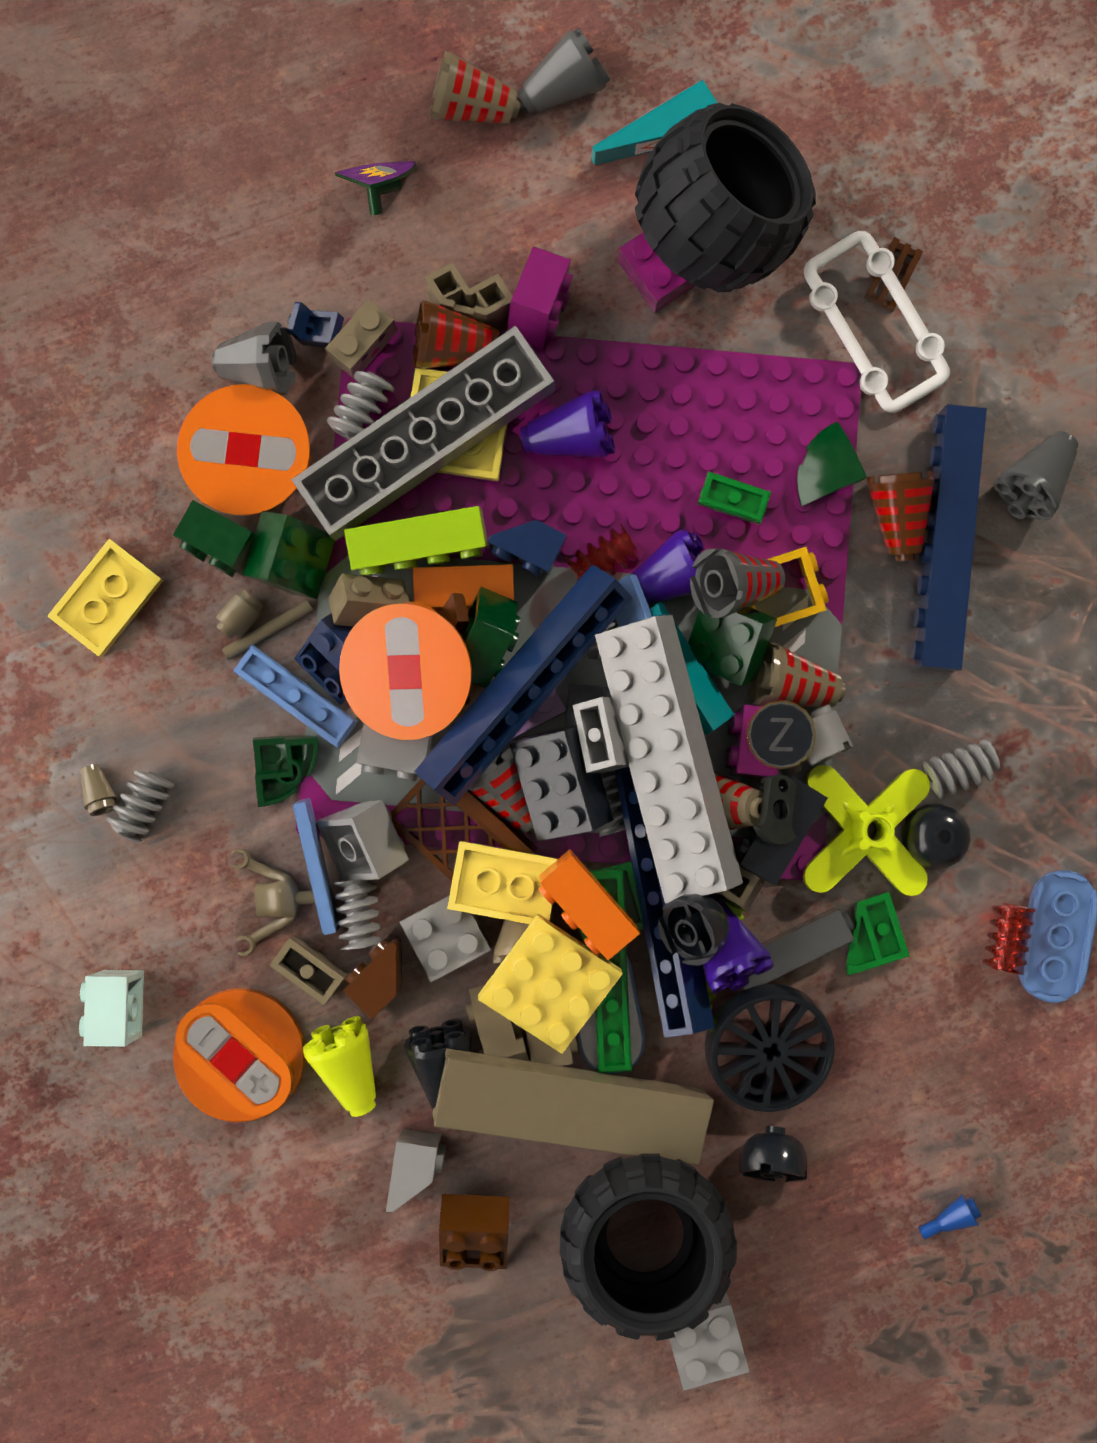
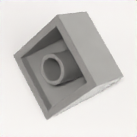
M383 800L362 802L316 821L342 881L380 879L409 860L404 850V842L398 836L391 820V813L384 805Z
M402 1128L396 1141L386 1212L393 1213L433 1182L435 1172H442L447 1146L441 1144L442 1134Z

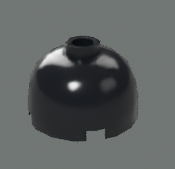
M927 804L913 810L901 830L902 845L910 852L912 858L921 866L933 870L946 869L960 862L967 853L971 841L970 828L965 818L954 808L943 804Z
M684 894L670 901L662 908L664 910L663 916L658 919L660 937L672 955L678 953L681 957L685 958L682 961L683 963L700 966L716 957L727 943L730 928L728 917L722 906L713 898L707 895Z
M766 1126L765 1133L754 1134L744 1144L740 1157V1173H743L742 1175L745 1177L766 1181H775V1178H786V1182L807 1180L806 1151L797 1138L785 1134V1128Z

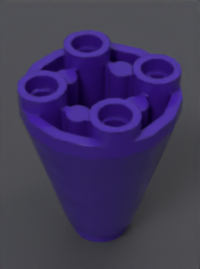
M600 390L586 392L529 421L528 425L521 426L520 429L521 440L526 453L533 451L534 454L592 458H603L610 454H615L614 439L612 434H608L607 424L612 423L609 405L604 404Z
M683 528L678 530L631 573L637 575L648 605L692 594L690 577L696 575L697 569L692 568L696 558L701 554V551L704 550V545L696 532L691 534L689 530Z
M711 894L708 896L718 902L726 913L730 928L727 943L716 957L703 964L706 980L713 993L720 992L728 987L733 992L747 986L750 983L748 980L750 976L763 974L771 970L774 964L768 950L723 900H719L716 894Z

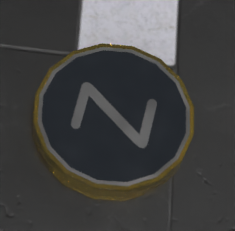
M783 700L769 702L756 710L748 721L745 734L748 749L756 760L766 767L778 770L793 768L805 761L813 750L816 739L814 722L807 711L796 703Z

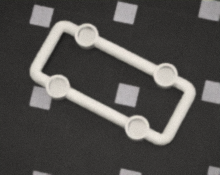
M857 231L806 262L804 277L812 290L810 294L811 305L814 309L826 313L861 372L862 376L859 384L861 390L867 395H874L883 410L889 413H896L943 386L948 381L950 368L942 355L945 344L941 336L936 333H929L892 270L894 266L892 252L886 248H879L870 233ZM859 244L863 246L868 255L866 260L867 271L875 277L882 278L918 340L916 344L917 356L924 361H930L937 372L936 375L894 400L891 399L886 390L888 384L887 374L881 368L871 365L835 303L838 298L836 288L830 283L822 282L817 273L818 269Z

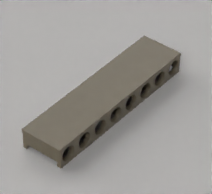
M446 1048V1060L439 1093L432 1113L434 1127L641 1156L640 1154H660L661 1157L676 1161L680 1159L689 1164L699 1165L714 1102L713 1098H710L703 1088Z

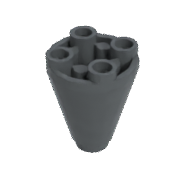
M580 28L575 31L570 29L522 83L523 87L517 91L530 114L536 110L542 112L601 91L606 87L605 84L610 81L609 76L597 57L590 59L589 54L593 52V49Z
M1058 431L1054 435H1050L998 477L994 483V488L999 492V495L1006 504L1009 505L1008 512L1018 519H1024L1026 516L1039 520H1050L1059 508L1077 454L1078 441L1073 435L1065 431Z

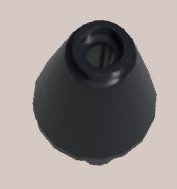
M458 1019L443 1022L442 1026L431 1028L425 1025L415 1026L409 1030L410 1037L404 1043L406 1055L432 1110L437 1102L446 1060V1048L471 1051V1032L467 1028L462 1027V1021Z

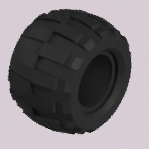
M715 103L708 105L706 108L696 110L672 126L656 144L653 151L649 154L639 177L635 191L638 201L635 211L638 223L643 230L648 244L661 261L676 275L704 290L709 288L718 293L731 292L733 289H741L768 277L795 252L814 216L812 207L816 205V192L811 173L803 156L787 134L775 123L747 107L733 103L730 105Z
M640 1154L641 1156L626 1159L618 1157L603 1164L604 1167L593 1176H587L575 1190V1195L570 1205L565 1209L560 1227V1256L563 1274L571 1294L578 1298L583 1305V1310L601 1326L608 1324L616 1329L618 1335L635 1340L639 1339L640 1336H655L656 1341L675 1338L674 1332L688 1326L694 1329L709 1317L708 1310L714 1303L717 1305L721 1303L731 1283L730 1275L737 1259V1241L734 1234L733 1220L722 1196L712 1182L703 1177L695 1167L680 1159L676 1161L661 1157L660 1154ZM648 1199L668 1202L678 1213L683 1226V1241L677 1256L665 1267L652 1272H637L623 1266L615 1259L607 1243V1226L611 1215L621 1207L635 1201Z

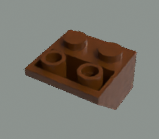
M398 936L391 942L387 938L381 941L369 954L373 960L368 965L362 962L345 978L349 985L343 992L371 1020L402 989V940Z
M442 1194L439 1224L440 1266L453 1270L463 1268H481L485 1271L507 1269L510 1197Z

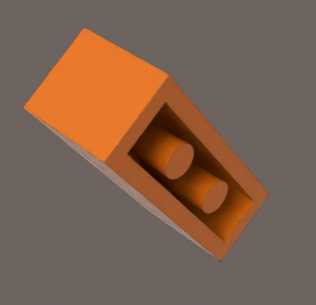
M513 564L413 568L414 602L423 603L431 607L438 614H440L452 593L463 594L467 611H469L480 587L515 601Z
M571 849L539 875V882L542 885L539 888L540 893L551 905L554 902L560 905L564 910L561 914L563 919L573 930H576L578 927L587 936L584 939L585 944L596 956L602 953L609 960L640 934L633 920Z

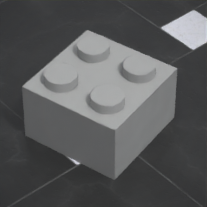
M450 895L400 921L430 982L492 949L475 914L447 909Z
M725 1293L721 1303H718V1305L714 1303L708 1310L709 1317L694 1329L688 1326L674 1332L675 1338L669 1339L683 1391L749 1372L727 1293Z

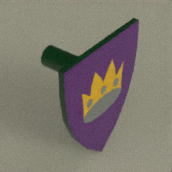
M415 161L375 163L335 172V176L367 187L370 214L379 215L383 213L381 195L400 190V179L411 173L416 164Z

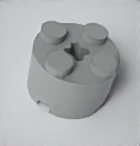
M830 705L817 709L809 716L814 731L813 745L805 759L793 766H788L792 776L834 758L835 754L840 751L844 753L854 747L836 710L832 711Z

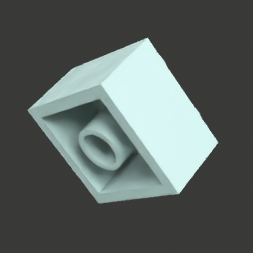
M102 970L85 976V981L82 982L80 988L81 1002H85L84 1016L81 1017L79 1022V1034L81 1037H84L83 1046L125 1047L142 1037L144 970Z

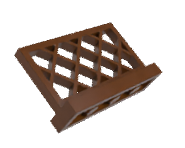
M422 778L390 812L395 829L451 881L453 880L454 871L449 867L448 854H456L458 849H448L447 830H465V842L471 843L470 829H483L489 835V846L494 847L495 840L501 846L497 848L534 854L539 849L526 836L515 830L469 790L455 805L464 811L465 825L447 826L446 807L453 805L450 802H445V798L441 795L440 802L422 803V788L426 785ZM416 796L417 803H409ZM423 807H440L441 826H423ZM404 808H417L418 827H406L396 817ZM470 818L477 824L470 825ZM441 830L442 849L430 850L424 844V831ZM411 831H418L419 838L416 837ZM436 854H443V861Z

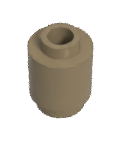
M243 589L239 595L235 593L216 615L215 618L220 621L216 627L230 639L235 635L242 638L261 616L259 612L264 606Z

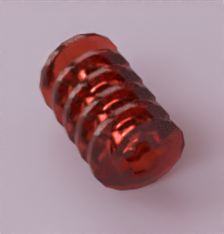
M621 523V534L611 528L608 530L609 541L602 535L597 537L598 548L590 542L587 543V555L579 549L576 550V562L568 557L564 558L577 580L583 576L592 564L602 571L606 570L615 576L617 574L616 563L626 569L628 567L627 556L636 562L639 560L637 548Z
M1008 903L992 906V911L999 914L1000 918L990 919L989 923L998 928V931L987 933V937L994 940L996 944L985 946V950L994 956L993 958L983 959L982 963L991 969L1025 975L1016 969L1018 966L1027 965V961L1018 956V954L1029 952L1030 948L1021 943V940L1031 939L1032 934L1025 931L1023 927L1034 925V921L1026 917L1025 914L1036 912V909Z

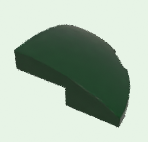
M838 421L818 433L806 448L808 452L803 464L798 467L796 481L801 507L828 497L838 490L867 478L851 442Z
M299 735L253 738L258 807H265L290 797L297 791L296 787L304 777L310 776L318 755L319 736Z

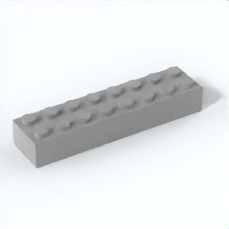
M514 326L291 480L329 536L337 541L345 535L344 529L359 526L555 391L554 380L518 328Z
M673 615L654 616L596 634L597 646L665 904L684 894L704 896L727 891L742 884L741 872Z

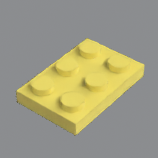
M108 539L47 617L97 656L103 658L164 580L114 541Z
M459 841L447 909L531 924L537 914L550 921L553 904L551 905L539 891V888L542 886L539 882V875L558 859Z

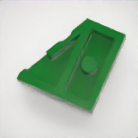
M883 892L855 901L852 918L855 930L851 931L854 940L849 942L845 965L846 974H856L909 957L908 948L890 893Z

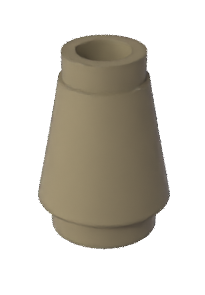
M94 764L82 768L80 773L84 809L89 810L90 816H99L113 811L117 797L100 765Z

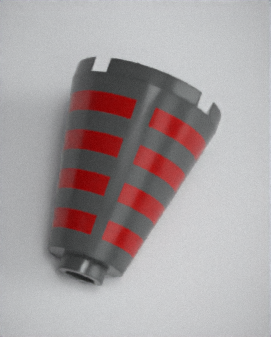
M720 548L703 551L696 558L692 568H697L696 575L690 577L691 593L696 606L704 615H712L711 618L730 616L780 593L785 584V573L778 562Z
M508 743L468 790L520 834L528 832L529 835L535 833L510 744Z

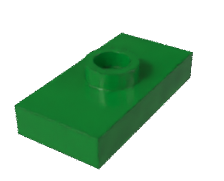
M708 471L697 505L760 525L771 492Z

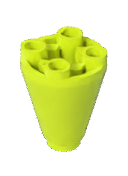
M353 1016L346 1019L341 1025L333 1028L330 1025H323L311 1032L313 1039L303 1046L305 1059L343 1108L350 1112L351 1116L358 1117L372 1111L376 1106L374 1101L376 1091L369 1033L361 1017Z

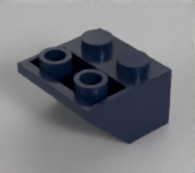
M534 520L490 535L487 542L493 548L491 552L495 557L508 563L515 559L523 563L522 570L540 578L542 573L550 575L566 542L567 535L538 520Z
M330 613L320 620L294 659L341 705L346 701L340 681V656L345 640L353 626L334 625L332 614Z

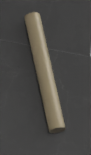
M307 599L222 648V651L229 660L249 649L251 645H256L313 612L314 609Z

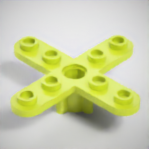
M818 765L810 769L806 775V785L828 797L823 808L843 830L805 866L802 877L806 887L818 893L829 891L867 856L900 893L908 896L922 893L927 886V873L894 836V828L928 795L930 781L927 775L917 769L905 770L871 803L866 805L831 766ZM871 822L875 824L877 830L873 839H870L867 833Z

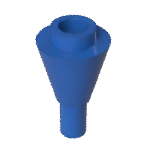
M961 1194L936 1219L918 1228L926 1240L942 1231L948 1232L979 1226L977 1218L982 1215L974 1199L971 1197L966 1200L965 1196Z

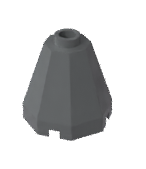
M279 322L263 323L220 343L212 354L213 369L224 380L237 384H250L266 390H272L279 395H286L294 384L296 372H290V364L296 363V352L291 335L286 327H281L282 324Z

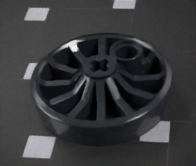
M758 985L734 995L717 1011L713 1017L715 1028L709 1029L706 1034L705 1058L713 1079L732 1101L754 1111H782L804 1102L821 1087L833 1064L835 1052L834 1037L826 1016L816 1002L807 994L786 985ZM770 1000L769 1018L765 1025H763L754 1005ZM782 1001L794 1002L795 1005L779 1023ZM747 1009L755 1029L749 1030L733 1019L740 1012ZM807 1010L814 1014L815 1018L813 1021L793 1030ZM725 1029H729L745 1039L742 1042H720ZM820 1032L822 1034V1041L819 1044H797ZM718 1055H742L723 1066H718ZM792 1056L818 1057L815 1066L810 1068ZM782 1063L799 1072L805 1078L793 1087ZM775 1067L786 1091L771 1095ZM764 1072L760 1079L751 1080L756 1074ZM739 1073L741 1078L735 1086H731L725 1081V1079Z

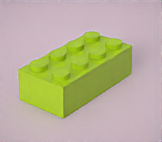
M479 506L344 529L351 570L361 571V576L384 574V567L394 566V570L398 571L418 568L417 561L427 560L428 564L431 565L450 562L449 556L460 554L463 559L483 556L482 550L489 549L483 512Z

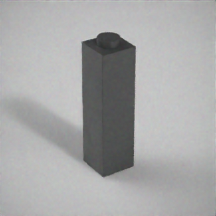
M831 908L762 942L761 944L768 950L774 967L763 974L750 976L748 978L750 983L742 988V990L764 985L853 941L854 938L851 931L855 930L849 915L846 912L841 913L840 909Z

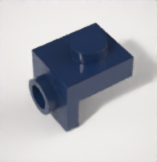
M295 302L288 319L287 331L302 345L327 347L341 331L344 317L338 312L310 310L302 302Z

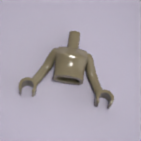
M236 849L231 853H241L245 859L242 865H233L234 869L246 867L267 878L277 880L272 883H257L255 885L257 918H279L268 923L252 935H243L236 939H244L249 942L250 948L248 951L237 952L240 956H246L255 950L256 944L259 941L291 924L298 914L300 904H313L315 899L312 890L298 891L296 882L293 881L289 874L251 859L249 852L245 849Z

